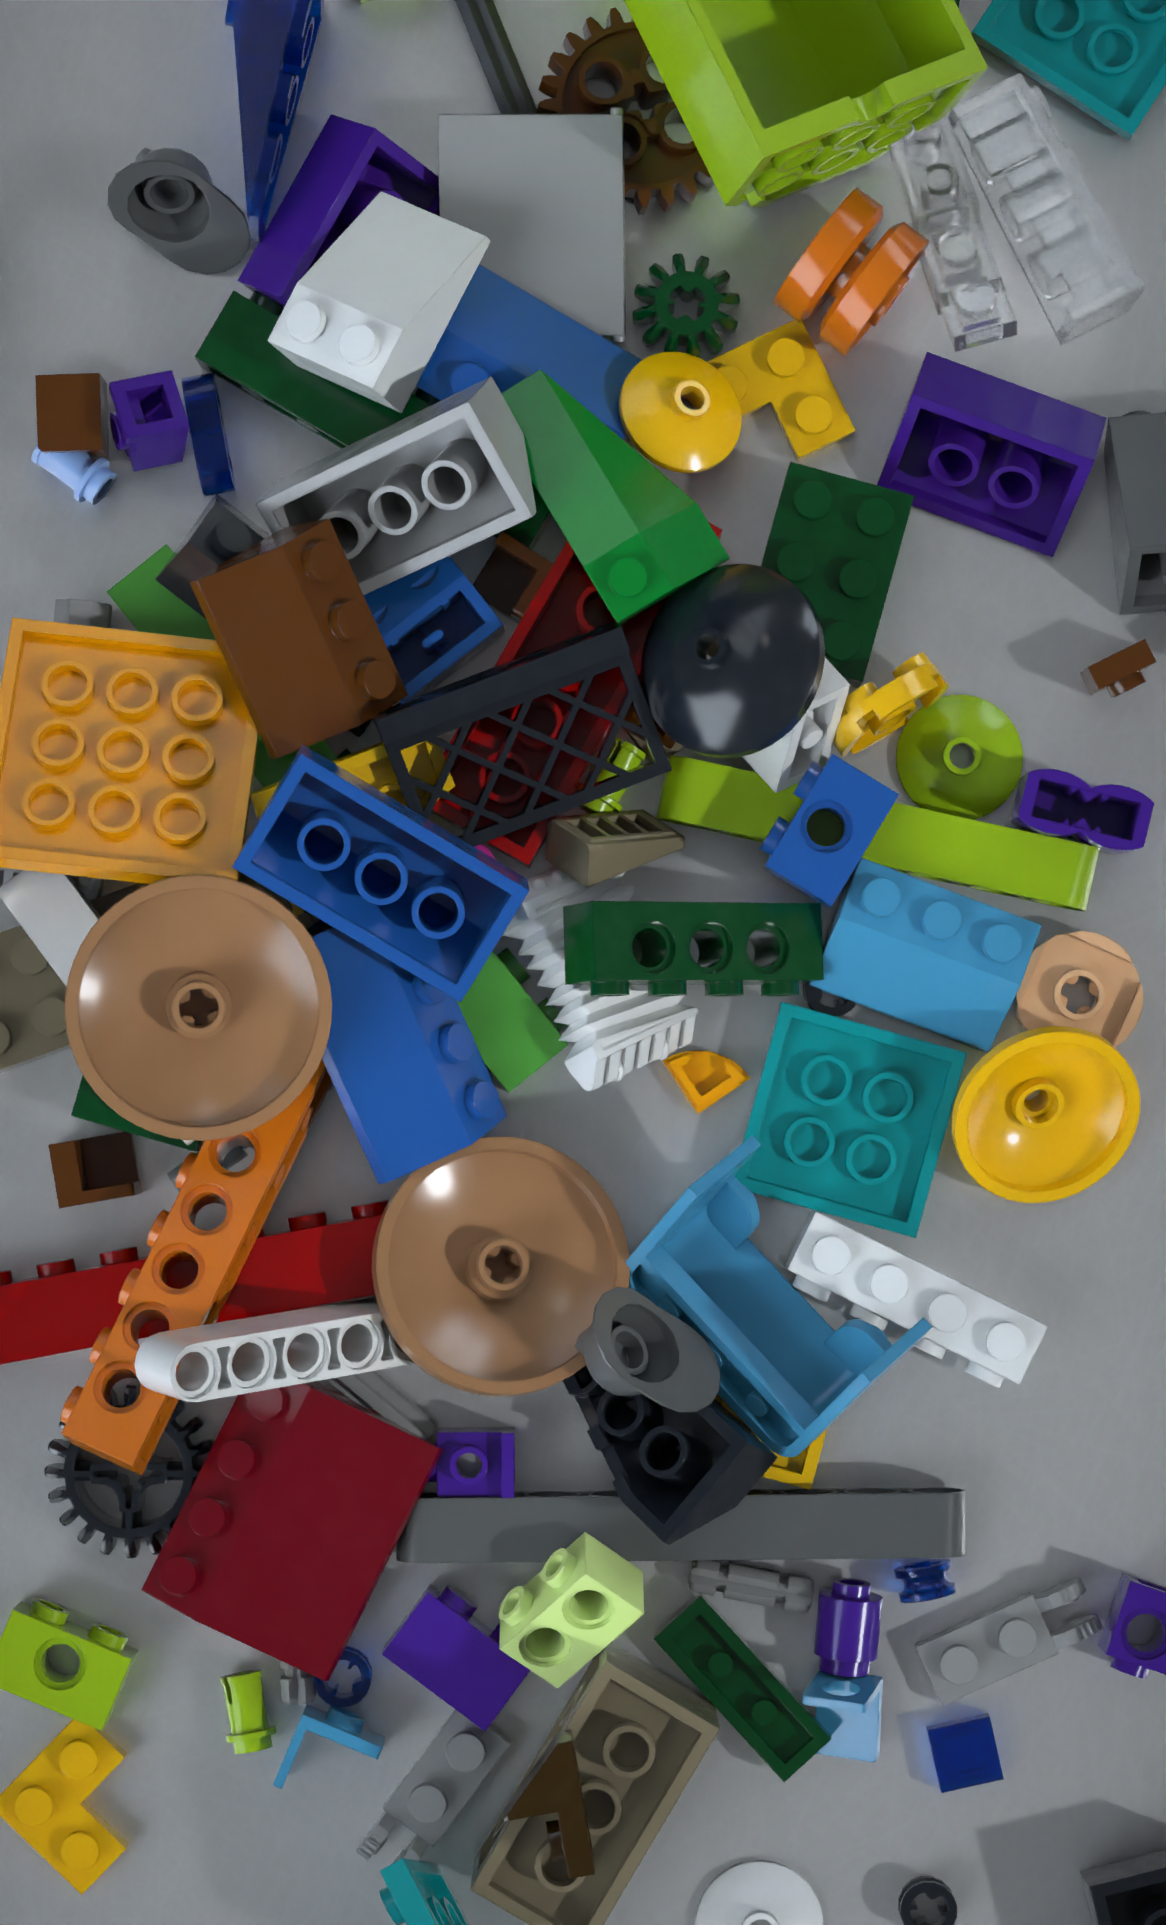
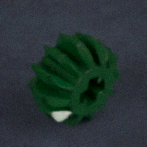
M681 253L674 254L672 257V275H669L657 263L650 266L649 275L657 287L637 284L634 291V296L641 302L648 304V306L639 307L632 312L633 323L639 325L654 324L642 336V343L646 347H651L662 338H665L667 342L663 352H677V347L680 345L686 346L687 354L700 358L698 343L702 341L714 354L723 350V342L715 330L733 334L738 325L737 320L723 312L739 307V294L731 292L719 293L730 281V274L726 270H722L708 280L705 276L708 271L709 258L705 256L698 258L694 272L686 271L685 259ZM679 297L685 303H689L694 299L699 301L696 314L698 319L693 321L686 314L678 319L672 316L675 310L674 299Z

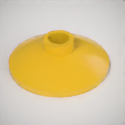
M671 351L651 355L640 361L629 372L620 390L619 415L627 437L645 458L664 469L679 473L706 471L721 463L730 454L739 439L742 416L737 396L722 373L699 357ZM681 397L689 400L696 410H691L684 406Z

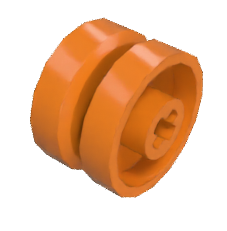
M858 187L844 199L809 244L782 284L773 304L796 321L801 322L811 318L830 295L835 298V301L821 321L819 338L844 356L851 352L871 326L875 327L882 320L910 280L908 275L929 244L928 239L905 222H902L888 229L873 249L867 246L881 224L883 206Z

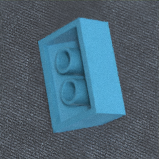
M861 858L844 886L823 944L824 980L810 982L809 985L844 1000L853 1001L857 1005L987 1053L1020 988L1042 925Z

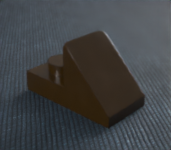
M572 1730L558 1732L506 1805L503 1818L504 1821H511L557 1812V1820L546 1821L552 1861L565 1860L568 1879L595 1874V1859Z

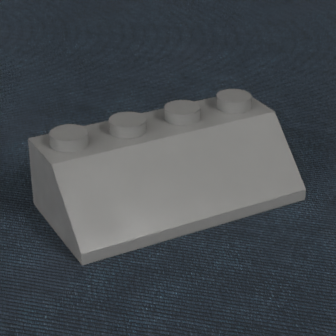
M492 376L281 478L255 504L272 534L284 527L329 518L363 595L533 517L537 512L524 433Z

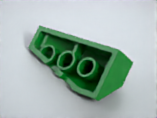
M541 369L501 393L524 433L531 481L618 625H623L666 599L694 579L730 560L698 504Z

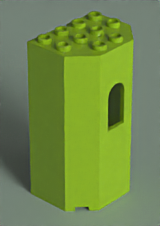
M624 0L725 206H738L748 200L751 207H763L873 162L891 151L890 145L901 140L913 130L911 123L916 131L922 132L943 119L988 69L955 0Z

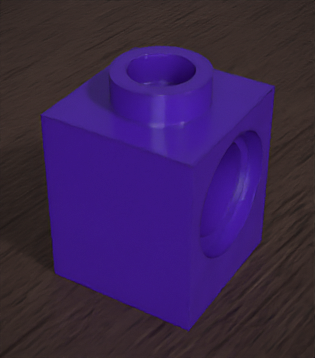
M1125 1573L1121 1574L1098 1646L1106 1655L1113 1657L1110 1667L1142 1679H1147L1149 1670L1166 1675V1587ZM1141 1614L1156 1616L1158 1631L1149 1643L1134 1645L1128 1642L1127 1627L1133 1618Z

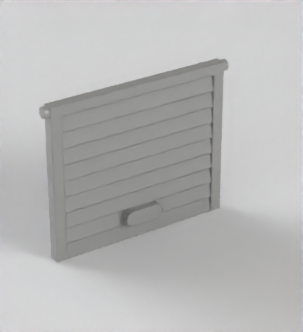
M611 107L610 114H438L440 217L487 236L491 242L479 264L596 333L612 335L613 342L625 341L623 107Z

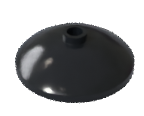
M730 564L709 570L674 592L668 598L654 618L646 636L641 659V681L643 693L653 718L660 728L674 741L694 752L710 757H741L771 746L795 727L810 707L817 693L825 661L822 626L817 612L807 596L794 583L773 570L752 564ZM718 640V652L714 657L707 659L706 653L709 646Z

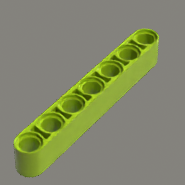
M670 755L668 761L672 770L665 774L656 818L679 825L763 843L778 817L780 816L791 822L803 800L793 794L799 783L775 793L757 772ZM894 803L861 858L908 875L1059 908L1086 912L1099 849L1078 842ZM823 810L810 815L807 821V832L813 842L820 846H832L839 842L843 829L840 819L834 813Z

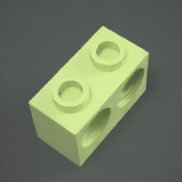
M584 1532L566 1549L560 1548L555 1551L545 1563L543 1570L523 1587L517 1586L506 1595L499 1608V1649L556 1688H559L644 1615L643 1571Z

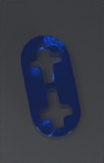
M212 372L181 378L193 450L203 495L205 497L236 491L233 465L215 375Z

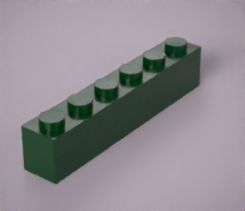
M233 290L195 355L201 368L341 449L441 401L418 387L415 394H411L403 412L400 413L298 367L267 341L284 307L257 291H253L248 299ZM533 482L536 514L502 531L531 550L534 549L552 518L551 512ZM501 532L492 535V537L497 539Z

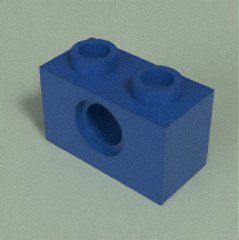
M833 754L829 757L824 767L812 761L793 792L803 802L791 822L779 816L760 847L761 851L770 855L762 869L827 908L834 904L899 796L895 791ZM824 810L834 813L840 819L843 831L838 843L832 846H820L811 840L807 832V821L811 814Z

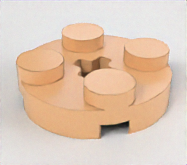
M1088 931L1055 935L1033 949L1022 983L1014 998L1016 1019L1025 1031L1048 1026L1076 1027L1095 1033L1116 1047L1131 1034L1140 1018L1144 999L1142 984L1139 982L1138 972L1133 966V961L1127 951L1110 938ZM1079 977H1083L1090 981L1087 991L1095 996V1001L1091 1008L1080 1006L1076 1013H1072L1066 1009L1068 999L1061 994V989L1064 983L1074 985Z

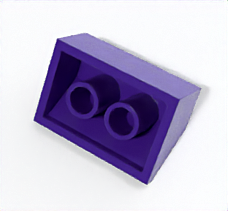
M331 114L237 281L251 291H257L285 307L297 282L381 191L440 216L439 177L376 128Z
M926 352L877 486L913 495L912 506L1053 557L1095 462L1107 418Z

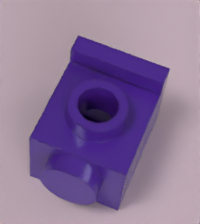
M172 370L110 382L109 391L116 412L110 413L112 437L116 448L124 450L129 457L133 471L183 462L190 426Z
M515 1427L438 1428L437 1443L433 1444L443 1448V1451L427 1481L437 1482V1497L514 1498ZM465 1453L477 1455L482 1462L481 1470L473 1476L462 1474L457 1467V1460L461 1455Z

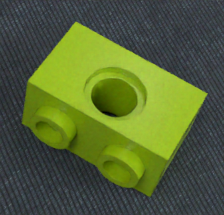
M34 1598L30 1605L21 1601L12 1610L0 1639V1689L102 1731L111 1718L139 1650L126 1645L129 1637L113 1627L94 1622L91 1629L68 1621L69 1611L53 1602ZM56 1644H65L72 1647L77 1652L80 1660L78 1672L71 1675H63L56 1672L48 1660L49 1648Z

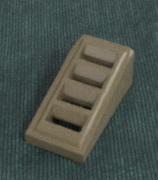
M643 809L563 816L552 819L547 823L545 860L588 888L684 848L685 837Z

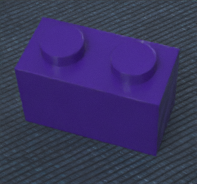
M429 1584L385 1644L382 1655L482 1730L486 1731L530 1670L499 1649L500 1623L492 1630L473 1616L478 1607L464 1594L450 1585H447L441 1592Z

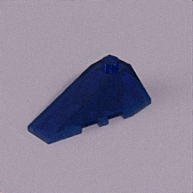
M228 0L225 25L233 27L250 240L258 242L263 240L325 14L324 0Z

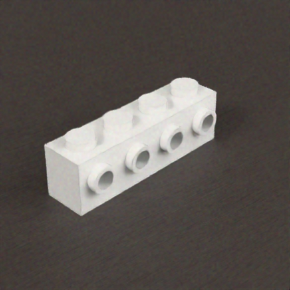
M811 1209L784 1264L787 1270L797 1274L792 1286L824 1302H827L831 1292H834L854 1302L849 1314L878 1327L880 1330H885L889 1320L910 1330L924 1317L932 1328L914 1345L916 1348L939 1359H942L946 1349H949L969 1359L964 1371L998 1388L1004 1377L1020 1385L1048 1326L813 1209Z

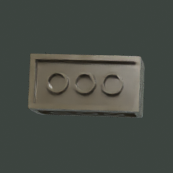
M613 1642L592 1659L510 1799L513 1797L558 1732L572 1730L595 1859V1874L568 1879L565 1860L552 1861L546 1821L557 1820V1812L504 1821L503 1809L474 1858L470 1890L528 1925H604L720 1730L716 1707L708 1699Z

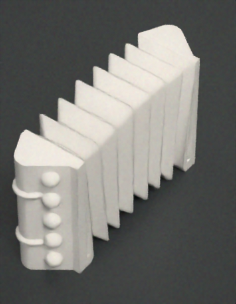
M554 867L527 879L530 891L507 926L503 936L524 940L518 956L535 955L526 969L544 970L537 986L555 988L546 1006H564L553 1022L569 1025L558 1041L576 1042L564 1063L581 1087L589 1092L611 1081H620L624 1075L632 1070H636L657 1059L664 1060L668 1054L676 1051V1049L690 1044L693 1038L695 1017L699 1011L694 1006L679 1005L684 996H648V985H629L630 995L614 997L590 996V985H565L563 907L590 901H629L638 885H618L625 874L622 873L586 888L557 867ZM634 937L632 950L635 959L640 963L642 947L639 940Z

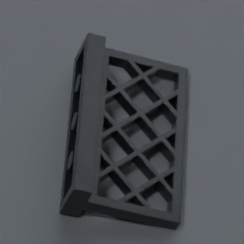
M612 621L391 706L373 717L407 807L428 820L438 797L471 810L472 812L462 834L457 837L475 847L671 771L670 763L630 658V649L622 627ZM618 667L626 687V692L615 715L583 701L595 675ZM581 681L574 696L559 690ZM546 694L571 703L555 738L522 724L533 699ZM631 703L639 725L625 720ZM520 705L514 719L499 714L501 711ZM579 708L612 722L597 756L564 743ZM486 717L510 727L495 761L461 747L471 724ZM621 726L644 736L653 761L630 770H625L606 761ZM459 728L453 743L438 737ZM518 731L551 745L536 780L503 766ZM429 741L449 750L433 785L409 774L400 750ZM560 750L593 764L583 787L568 794L545 784ZM457 755L491 769L476 803L442 789ZM602 768L617 774L596 782ZM500 773L532 787L523 810L508 817L485 808V804ZM414 786L430 792L423 809ZM541 791L555 797V799L535 806ZM481 815L495 821L475 829Z

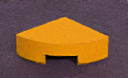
M684 1051L662 1061L697 1114L751 1079L737 1063L723 1055L710 1051Z

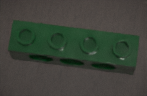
M590 901L563 907L565 985H590V996L592 997L630 995L629 985H648V996L650 997L687 995V985H705V996L708 997L744 995L743 985H761V996L765 997L799 995L800 983L824 980L820 903ZM634 937L639 940L642 947L640 963L635 959L632 950ZM692 938L696 941L699 949L697 963L692 958L690 952ZM748 939L751 940L755 950L753 962L747 953Z

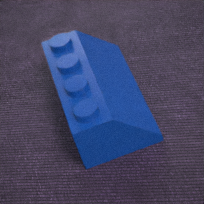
M479 264L416 386L437 399L444 400L492 376L502 393L541 369L628 444L629 438L624 431L619 415V395L625 378L642 359Z
M303 744L268 800L232 866L239 872L459 1002L463 1000L530 891L527 878Z
M321 919L307 928L321 952L331 987L332 1022L322 1060L378 1184L393 1181L472 1145L507 1117L499 1094L491 1080L456 999Z

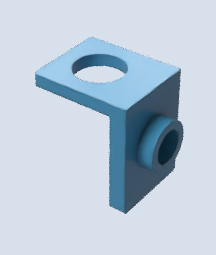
M821 1670L818 1671L802 1694V1704L816 1706V1719L831 1734V1740L816 1754L876 1762L880 1754L883 1677L874 1675L846 1677L828 1674Z
M307 1704L273 1786L282 1789L306 1730L375 1759L379 1758L386 1737L363 1728L366 1721L365 1718L353 1711L330 1705L328 1712H325Z

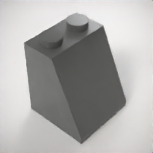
M1133 411L1119 417H1108L1104 445V463L1120 615L1166 611V412Z

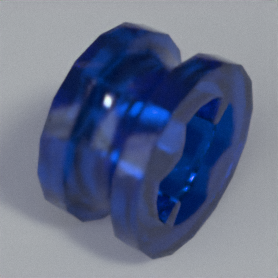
M950 1559L924 1560L894 1569L895 1578L902 1580L904 1583L903 1591L899 1592L900 1602H923L954 1594L956 1592L955 1583L949 1582L946 1578L947 1571L952 1568Z
M346 1646L339 1660L350 1661L348 1669L356 1665L361 1673V1677L353 1681L351 1692H337L339 1684L331 1688L327 1681L314 1676V1686L318 1695L327 1704L335 1707H350L359 1703L367 1695L373 1679L372 1666L368 1657L359 1649Z

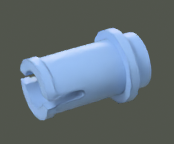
M37 445L31 457L32 462L42 466L74 490V498L80 503L88 500L93 505L99 503L109 492L116 479V474L109 469L110 462L102 457L96 460L86 452L45 454L39 450Z

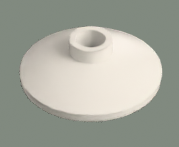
M764 1860L742 1862L720 1873L704 1891L696 1913V1925H751L754 1921L760 1919L768 1921L771 1925H823L819 1901L806 1880L785 1865Z

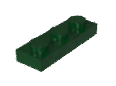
M700 1593L654 1635V1640L783 1782L787 1781L831 1740V1734L703 1594Z

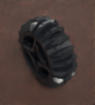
M129 1383L126 1386L123 1404H119L115 1391L111 1389V1406L123 1408L134 1403L140 1394L138 1384ZM178 1400L164 1429V1432L176 1445L182 1460H173V1457L166 1458L153 1453L147 1464V1470L154 1471L148 1477L143 1475L137 1481L139 1486L134 1491L133 1486L129 1485L128 1475L118 1474L117 1470L110 1471L117 1464L104 1458H98L96 1461H82L84 1449L63 1439H53L50 1441L48 1450L55 1455L64 1457L65 1463H54L46 1466L44 1474L51 1479L64 1478L65 1486L52 1490L48 1494V1498L51 1503H59L65 1499H70L73 1507L65 1511L59 1518L63 1526L71 1524L79 1516L87 1523L79 1532L78 1541L86 1544L98 1530L105 1534L100 1545V1552L102 1554L109 1555L114 1550L118 1537L125 1538L124 1551L127 1558H136L138 1556L140 1538L145 1537L148 1548L153 1555L160 1553L164 1545L161 1531L165 1530L169 1535L204 1464L200 1463L199 1455L209 1453L215 1442L213 1438H206L194 1443L191 1434L198 1431L204 1425L205 1421L202 1416L193 1417L185 1426L177 1419L187 1405L186 1401ZM60 1421L59 1426L63 1430L66 1424ZM169 1480H183L180 1494L173 1507L158 1517L142 1521V1507L145 1505L148 1487L154 1484L167 1483ZM84 1481H91V1484H102L111 1488L118 1497L119 1512H122V1519L109 1515L97 1506L88 1494Z

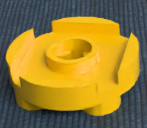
M924 652L916 654L898 666L892 672L895 679L879 690L874 682H869L847 696L833 742L841 756L845 757L849 751L852 754L861 752L903 727L909 720L907 716L916 709L917 706L914 702L918 699L927 709L946 692L949 687L948 682L937 666L930 662Z

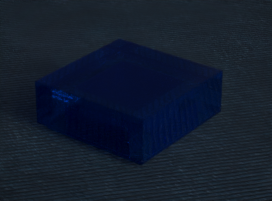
M988 1713L926 1726L941 1793L1004 1779Z

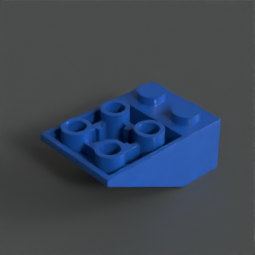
M449 556L364 595L408 694L399 703L428 693L505 633L503 623Z

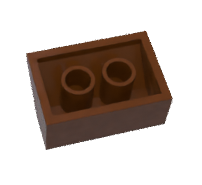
M329 518L284 527L189 582L270 759L280 758L300 749L302 744L307 747L362 725L408 696Z

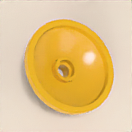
M1048 1026L1022 1032L1003 1041L984 1055L962 1083L952 1113V1137L956 1152L970 1176L987 1191L1007 1200L1024 1203H1043L1077 1194L1104 1177L1118 1163L1129 1147L1136 1132L1140 1115L1138 1083L1123 1055L1110 1042L1095 1033L1069 1026ZM1040 1090L1035 1098L1025 1100L1030 1093Z

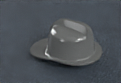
M143 148L136 156L135 162L116 173L108 187L107 205L114 219L166 259L187 271L202 274L226 272L239 264L249 249L251 230L244 213L227 195L212 184L206 166L191 153L174 148H161L153 151Z
M615 1287L601 1295L594 1307L592 1324L579 1335L575 1344L577 1350L584 1355L586 1366L592 1378L601 1388L613 1395L619 1396L643 1394L658 1404L677 1412H697L712 1403L719 1391L720 1370L715 1354L699 1333L632 1288Z

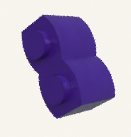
M1039 769L1028 772L1020 777L1010 821L1023 831L1055 838L1072 836L1079 843L1099 849V852L1123 854L1144 847L1154 802L1143 793L1130 787L1107 784L1091 788L1084 780L1071 773L1055 769Z

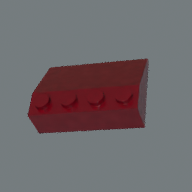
M318 1381L238 1395L141 1591L194 1621L323 1681H329L443 1448Z

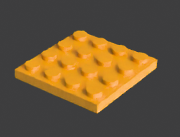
M12 617L0 687V868L144 884L188 874H213L237 880L240 879V872L232 866L245 843L251 800L250 795L252 793L260 735L216 640Z

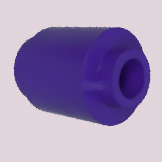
M854 1578L833 1579L832 1588H825L819 1591L814 1654L819 1656L818 1668L822 1672L846 1677L869 1675L870 1663L877 1660L883 1602L881 1595L871 1592L870 1582Z

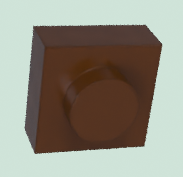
M1144 639L1087 667L1080 674L1090 695L1107 688L1113 699L1145 683L1146 680L1141 671L1150 667L1156 660Z

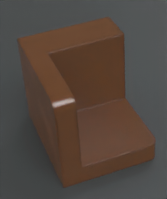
M101 374L35 375L39 450L45 454L91 452L95 458H109L107 383Z
M501 531L494 542V551L472 585L491 608L519 624L554 563Z
M119 1132L48 1145L59 1208L142 1193L134 1141L131 1133Z

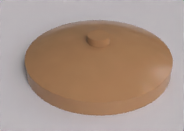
M213 874L177 875L149 883L127 894L111 906L90 929L79 947L68 976L65 993L66 1030L71 1050L84 1078L94 1092L121 1117L147 1131L169 1138L196 1141L223 1139L250 1131L270 1121L284 1111L306 1088L317 1071L329 1039L332 1022L331 987L324 960L313 937L296 915L278 899L260 888L230 877Z
M516 1137L479 1138L466 1148L413 1171L394 1192L381 1216L374 1238L372 1251L373 1288L382 1318L392 1337L407 1356L426 1373L449 1386L472 1394L498 1397L524 1395L555 1385L572 1376L586 1365L584 1355L575 1347L579 1335L592 1324L594 1307L601 1295L615 1287L628 1288L630 1268L625 1261L629 1258V1250L623 1225L612 1201L594 1177L576 1161L556 1149L532 1140Z

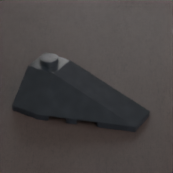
M586 1365L572 1376L563 1380L568 1393L575 1397L590 1427L587 1432L595 1448L602 1452L615 1478L612 1483L621 1501L662 1542L668 1545L737 1507L778 1458L715 1399L710 1405L697 1412H677L658 1404L643 1394L634 1396L611 1394L601 1388L592 1378Z

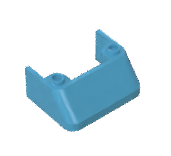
M752 1135L690 1185L625 1261L630 1268L628 1288L639 1292L658 1307L688 1324L705 1339L715 1354L720 1370V1385L717 1394L770 1450L783 1457H795L816 1440L882 1378L932 1326L923 1317L892 1345L878 1327L863 1320H848L835 1331L748 1238L759 1225L760 1213L755 1196L745 1185L738 1181L735 1175L761 1146Z

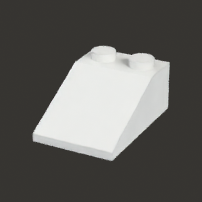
M381 191L297 282L267 341L298 367L402 413L491 241L487 236Z

